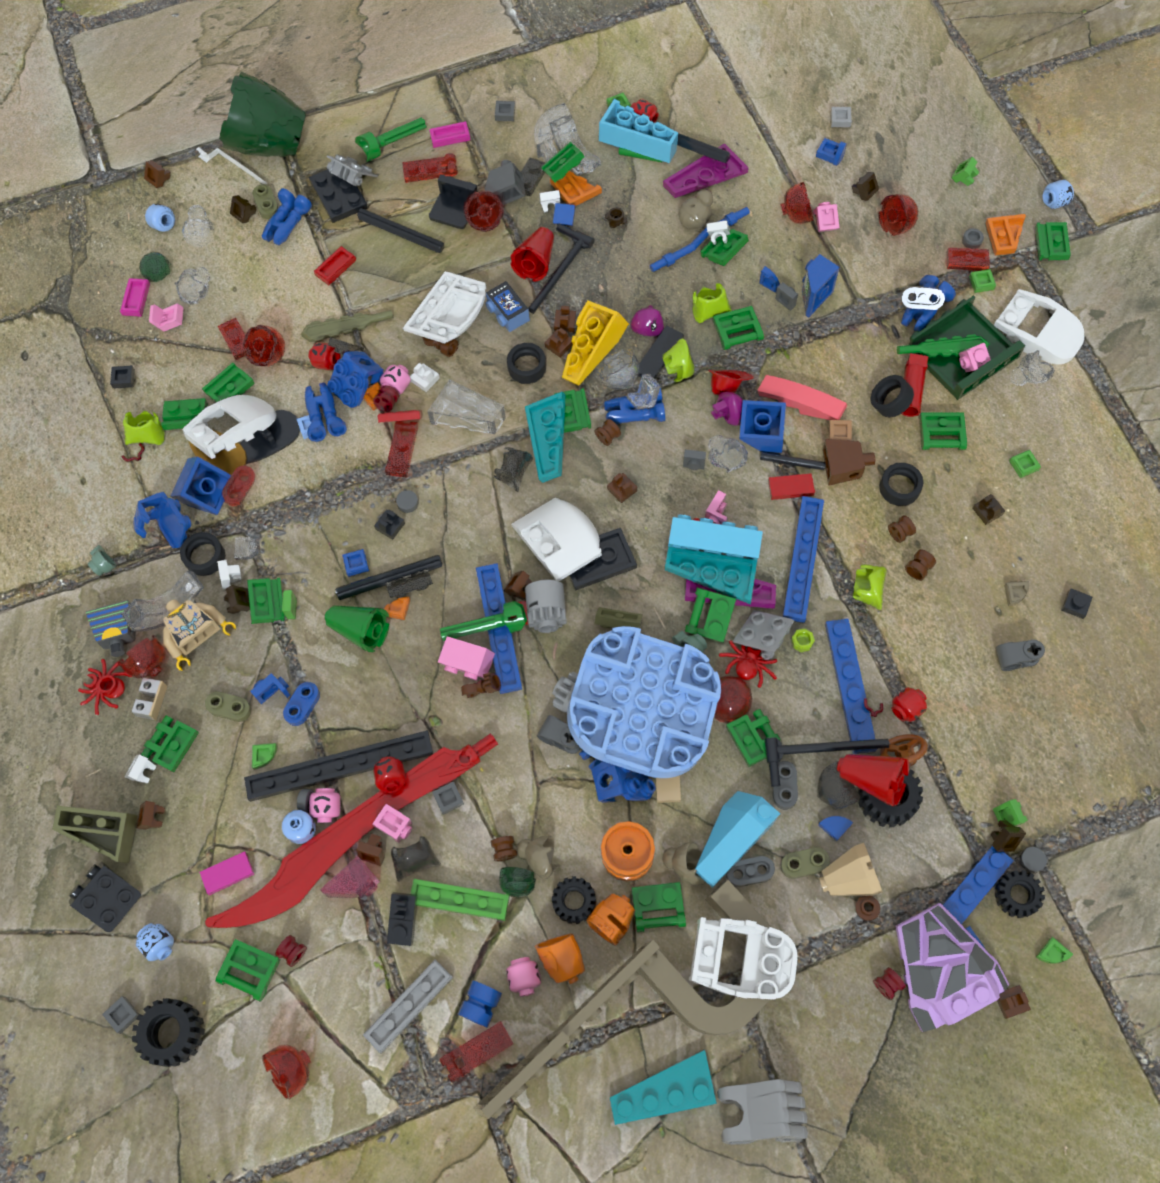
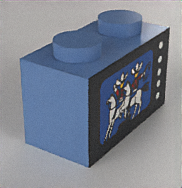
M507 281L486 292L487 302L485 304L490 313H495L498 323L502 327L505 326L509 332L530 321L528 307Z

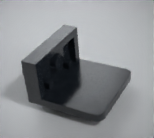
M440 174L437 180L440 194L429 213V219L458 229H464L479 201L477 185L455 179L452 176Z
M101 862L98 866L94 864L85 875L87 879L82 885L77 884L69 894V897H71L69 904L104 931L112 932L140 898L141 893L111 871L109 866Z

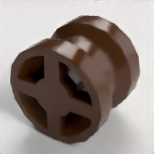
M610 419L603 422L602 427L594 430L596 437L606 446H609L614 438H618L621 435L619 427Z
M903 515L898 519V522H892L888 525V531L896 542L901 543L905 541L907 536H912L916 533V527L909 517Z
M513 836L498 837L490 841L491 847L495 851L493 855L495 862L507 861L517 857V851L513 848L515 842Z

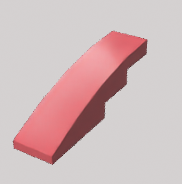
M770 375L765 376L757 390L759 396L784 402L787 407L799 409L802 415L826 420H840L847 407L846 402L803 384Z

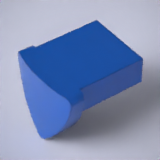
M824 138L817 150L816 157L837 166L845 155L847 143L841 141L839 144Z

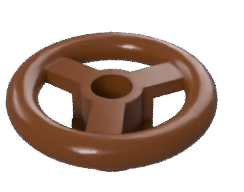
M899 735L889 739V748H881L880 756L891 757L887 752H895L896 757L908 759L909 767H911L925 755L928 744L924 738L918 735ZM910 741L907 744L895 745L900 742ZM920 744V749L915 753L914 747Z

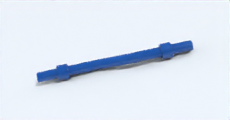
M745 207L735 213L730 212L717 222L727 221L728 225L732 226L739 219L750 214L748 207ZM707 227L691 244L674 253L669 252L663 255L662 259L650 264L651 271L655 272L664 266L669 267L676 260L695 251L709 236Z

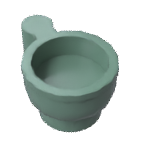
M101 545L96 546L90 552L92 557L88 562V566L97 575L101 576L103 573H108L116 568L115 562Z
M680 631L672 637L673 642L678 646L684 647L685 644L697 648L702 653L707 649L705 639L699 634L688 636L684 631Z

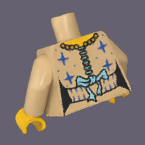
M176 599L171 600L166 605V609L170 614L163 619L166 625L163 629V643L172 658L177 659L176 666L181 671H183L179 664L181 660L187 661L188 665L191 666L190 659L183 657L182 653L186 656L220 630L219 625L222 626L223 634L227 636L230 634L225 630L226 625H231L236 630V625L233 622H226V618L212 605L201 602L194 604L190 600L180 604Z

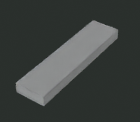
M435 959L363 1036L382 1054L453 977Z

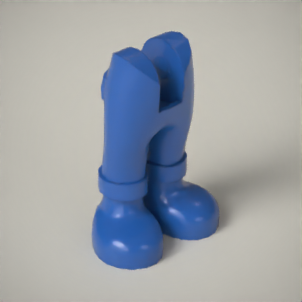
M281 188L278 192V199L282 205L279 206L277 212L269 219L262 233L263 240L270 242L273 239L274 244L279 246L287 240L294 227L300 222L301 216L308 213L312 207V203L305 196L298 195L295 199L294 195L284 188Z
M925 275L920 280L919 285L937 288L939 279L933 275ZM943 281L938 288L944 294V302H951L955 298L956 292L948 282ZM934 294L930 301H935L937 295ZM907 307L901 324L907 327L914 318L917 320V323L913 330L915 332L921 331L933 319L938 309L929 310Z
M324 382L319 383L320 396L315 397L311 386L305 388V404L311 422L307 435L314 442L321 441L326 437L320 407L323 408L327 429L332 436H341L347 431L346 423L337 417L332 393Z
M660 384L654 385L651 394L648 396H623L604 402V408L608 411L606 420L610 419L615 424L649 421V419H655L658 422L665 421Z

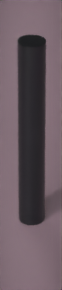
M761 452L760 460L823 471L826 463L768 452Z

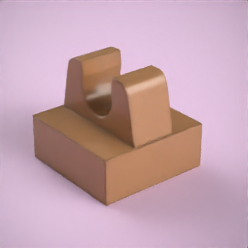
M830 420L829 439L852 441V420Z

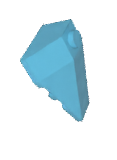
M737 791L723 805L696 865V873L713 888L769 830L780 813L763 797Z

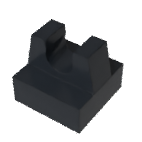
M386 509L374 527L375 530L393 540L404 526L405 521L393 511Z

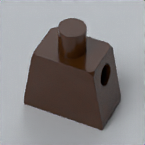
M825 439L822 451L824 462H826L825 470L828 486L860 479L863 476L865 466L875 465V453H863L859 441Z

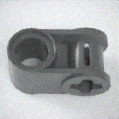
M1038 640L1008 642L995 648L1002 671L1035 666L1045 653L1044 645Z
M548 715L537 737L544 743L555 746L567 753H578L581 750L579 745L575 741L568 743V739H573L568 724L554 716Z

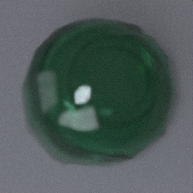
M150 252L145 254L140 260V273L149 281L158 282L170 274L171 263L163 254Z
M518 867L501 868L499 886L504 893L510 897L521 898L528 896L534 891L536 883L534 872Z

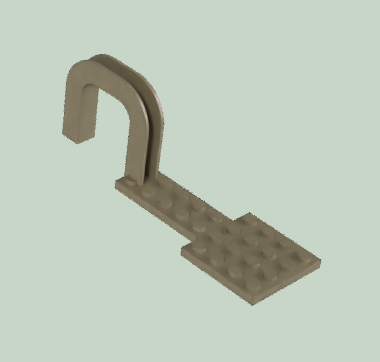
M729 880L721 883L705 899L723 919L750 920L757 922L756 924L771 927ZM736 933L737 936L746 944L747 935ZM654 940L643 944L553 1033L542 1040L474 1109L481 1117L487 1119L490 1117L496 1119L507 1108L505 1102L511 1097L518 1098L528 1088L525 1083L530 1078H538L548 1068L545 1064L551 1058L557 1059L568 1048L565 1043L570 1039L573 1040L583 1031L581 1025L585 1021H593L602 1012L600 1006L603 1003H611L621 993L618 988L621 985H629L639 974L685 1025L699 1033L708 1035L726 1034L741 1029L771 999H746L732 996L720 1007L709 1005L659 951L660 946Z

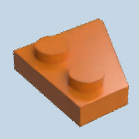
M568 171L565 177L556 183L550 179L551 185L555 190H559L560 197L565 204L577 206L602 193L601 186L596 185L595 187L587 183V179L576 176L571 171Z

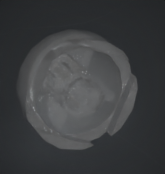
M624 349L612 353L603 360L605 365L602 368L600 366L597 368L598 376L607 387L621 390L629 389L634 385L640 373V364L631 349H628L629 352L626 353Z

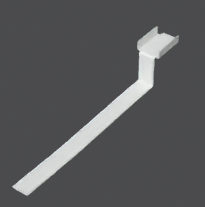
M199 147L196 149L200 153L198 157L206 163L217 154H221L260 183L267 185L264 180L219 148L210 154H207Z

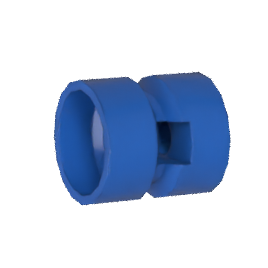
M472 980L467 992L469 999L463 1001L458 1015L488 1028L493 1017L491 1009L497 1007L502 993Z

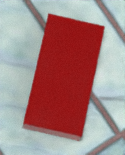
M340 246L314 270V274L327 285H330L356 261V257Z
M422 410L380 413L377 415L378 423L421 419Z
M812 473L769 477L768 479L771 500L815 495Z

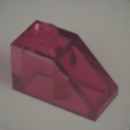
M357 856L322 887L320 891L328 898H363L365 895L368 897L373 894L378 888L377 884L380 881Z

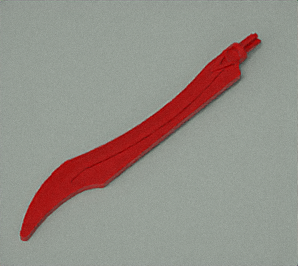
M490 733L473 746L468 744L461 750L441 748L405 773L406 782L401 789L394 793L379 791L284 857L277 874L261 890L240 904L207 918L205 925L209 928L246 926L273 918L294 907L304 899L318 880L348 849L375 828L373 822L385 804L399 811L422 796L452 782L481 762L480 757L499 745Z

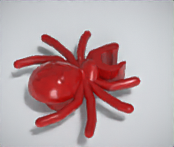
M730 640V646L738 654L719 653V657L736 658L727 665L725 674H729L731 667L738 662L736 673L743 680H751L757 675V671L759 672L758 688H761L763 683L762 669L774 680L777 679V676L763 665L774 664L777 662V659L762 660V656H759L761 653L760 649L753 650L752 647L747 646L745 650V645H741L740 651L733 641Z
M101 659L103 673L94 668H88L89 672L95 673L87 675L94 679L91 684L83 683L90 690L79 688L78 691L92 695L80 703L81 706L89 703L96 696L95 715H99L100 697L109 707L116 709L119 707L117 704L108 701L105 696L115 699L124 693V682L115 676L133 677V674L129 672L113 673L124 662V659L116 662L108 672L105 659Z

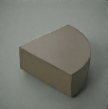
M1029 581L1009 582L1004 585L1008 606L1016 605L1024 599L1029 590Z

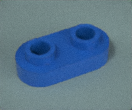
M304 682L300 684L285 706L283 716L290 725L299 726L303 724L318 702L320 691L314 683ZM310 690L309 695H303L304 691ZM294 709L298 710L296 715H291Z

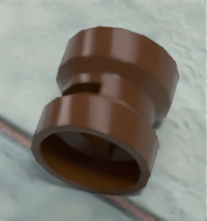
M919 549L914 555V560L909 561L905 566V570L912 578L922 581L927 576L928 570L932 569L936 564V559L928 551Z

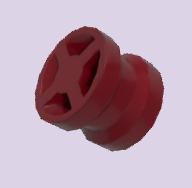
M382 386L374 397V405L380 411L390 412L399 399V393L391 386Z
M289 935L278 946L275 955L278 958H284L286 964L293 967L303 957L307 947L302 943L298 944L296 938Z
M890 967L884 970L883 976L876 977L873 980L879 992L890 1001L895 997V993L898 990L902 991L906 987L901 977Z

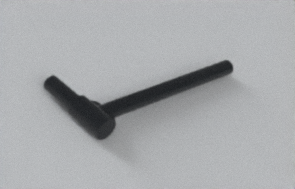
M560 223L557 225L556 231L572 238L575 245L528 307L529 312L533 314L536 312L582 248L590 249L593 246L594 238L578 230L574 231Z
M777 738L764 739L771 787L781 786L778 763L783 758V755L889 748V739L782 745V742Z

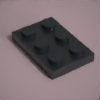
M328 169L309 177L310 183L332 223L358 213L361 208L368 209L367 203L358 187L330 173Z
M621 527L599 535V549L601 548L602 555L569 575L575 591L637 568V563Z

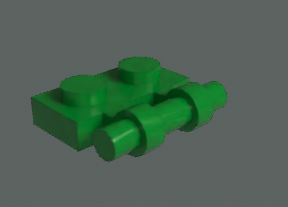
M761 709L753 712L756 719L751 722L746 714L726 724L729 734L748 767L766 759L765 742L760 738L756 731L757 729L761 728L766 738H777L781 741L779 735L775 734L772 730L768 716H764Z
M165 715L163 720L157 723L156 731L151 739L147 740L143 745L145 748L141 756L149 760L152 753H156L152 761L174 773L199 732L178 720L171 728L169 726L174 719ZM164 734H166V739L164 740L162 745L159 746V742L163 738Z

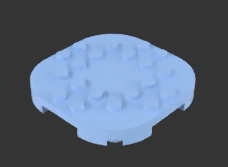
M623 626L612 628L611 631L599 634L593 639L585 652L567 709V722L570 733L582 750L598 760L654 778H673L682 775L697 764L708 747V738L717 702L721 694L719 675L717 671L714 672L709 664V658L691 645L685 644L684 647L662 641L641 634V629L636 627Z

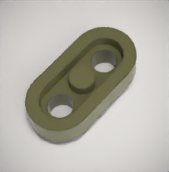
M261 184L253 189L252 194L261 217L270 219L277 212L278 205L270 186Z
M213 692L205 700L206 709L217 717L242 722L251 714L250 704L247 700L223 692ZM215 700H220L219 704L213 705ZM241 705L239 711H234L236 706Z
M818 847L792 852L783 858L781 871L786 877L791 879L819 874L829 866L830 858L824 849ZM819 856L822 862L819 864L815 863L813 857ZM796 861L798 868L793 869L790 866V862Z

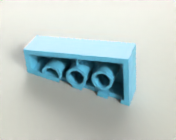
M616 99L612 101L599 122L600 142L621 147L667 163L671 162L677 151L678 132L659 122H651L649 117L644 114L640 116L634 113L633 108L621 106L620 101Z
M678 515L677 518L673 517L668 546L694 551L701 549L707 553L720 555L721 553H726V556L748 557V559L758 560L763 531H758L756 526L745 525L744 528L735 527L736 524L731 522H722V525L714 524L713 520L707 518H700V521L691 520V516Z

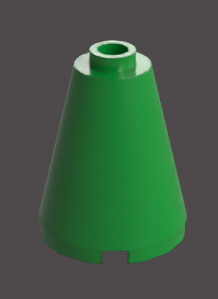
M334 605L326 611L324 617L329 628L364 651L372 653L375 652L373 649L376 646L381 647L383 645L390 625L386 623V617H389L388 612L384 609L373 607Z

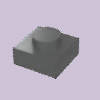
M496 101L495 121H514L515 101Z
M782 282L777 287L775 299L791 311L796 306L798 293L792 287H788Z
M685 449L683 467L691 470L704 469L706 452Z
M454 782L432 792L443 815L464 805Z
M121 996L102 1015L113 1029L121 1034L136 1020L139 1013L126 997Z

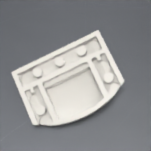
M445 271L405 324L403 330L441 343H446L459 337L477 318L485 300L486 284Z
M554 498L511 524L556 581H561L602 555L601 548L599 549L600 538L593 523L580 509L567 501Z

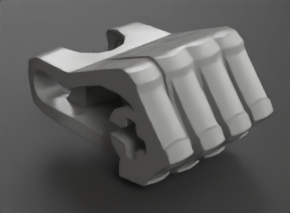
M776 1079L720 1088L717 1091L719 1100L724 1104H735L744 1112L743 1120L739 1125L723 1130L721 1134L722 1142L728 1145H738L776 1138V1141L781 1143L807 1139V1128L801 1126V1124L807 1123L806 1112L800 1111V1109L805 1108L804 1097L798 1096L802 1094L801 1083Z

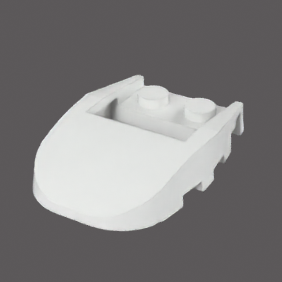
M1018 289L1013 299L994 324L996 328L1007 335L1006 338L1012 344L1019 340L1026 346L1023 352L1028 355L1031 353L1039 355L1041 360L1051 364H1065L1071 361L1084 341L1082 323L1069 310L1051 298ZM1033 306L1037 308L1039 306L1044 307L1053 314L1037 338L1018 329Z
M236 395L205 408L182 430L188 441L213 459L216 457L215 454L221 450L230 451L236 448L235 443L243 439L248 442L255 438L253 433L257 430L264 431L272 425L276 419V412L270 404L260 398L249 395ZM224 412L240 422L221 436L210 429L207 424L214 417L219 419L224 416Z
M701 917L697 920L698 927L689 980L721 993L746 999L781 998L791 990L794 984L797 950L788 935L772 927L767 928L756 924L757 922L723 918L720 920H706V918ZM725 930L747 935L740 986L718 982Z

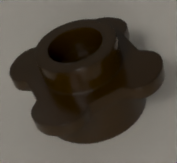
M612 208L605 214V219L609 221L611 228L627 223V218L624 217V212L621 208Z

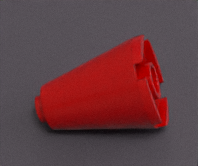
M545 227L538 228L512 252L510 265L519 277L525 280L530 278L536 282L542 280L547 275L554 243L552 231Z
M846 754L844 758H840L837 771L840 772L841 778L884 803L894 806L899 803L906 784L903 782L904 775L908 776L909 760L903 757Z

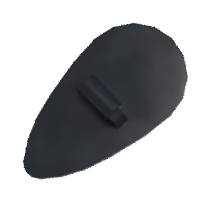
M277 410L275 411L276 419L272 425L264 431L257 430L253 433L255 438L248 442L243 439L240 445L246 451V464L265 459L292 444L300 433L296 415L290 411Z

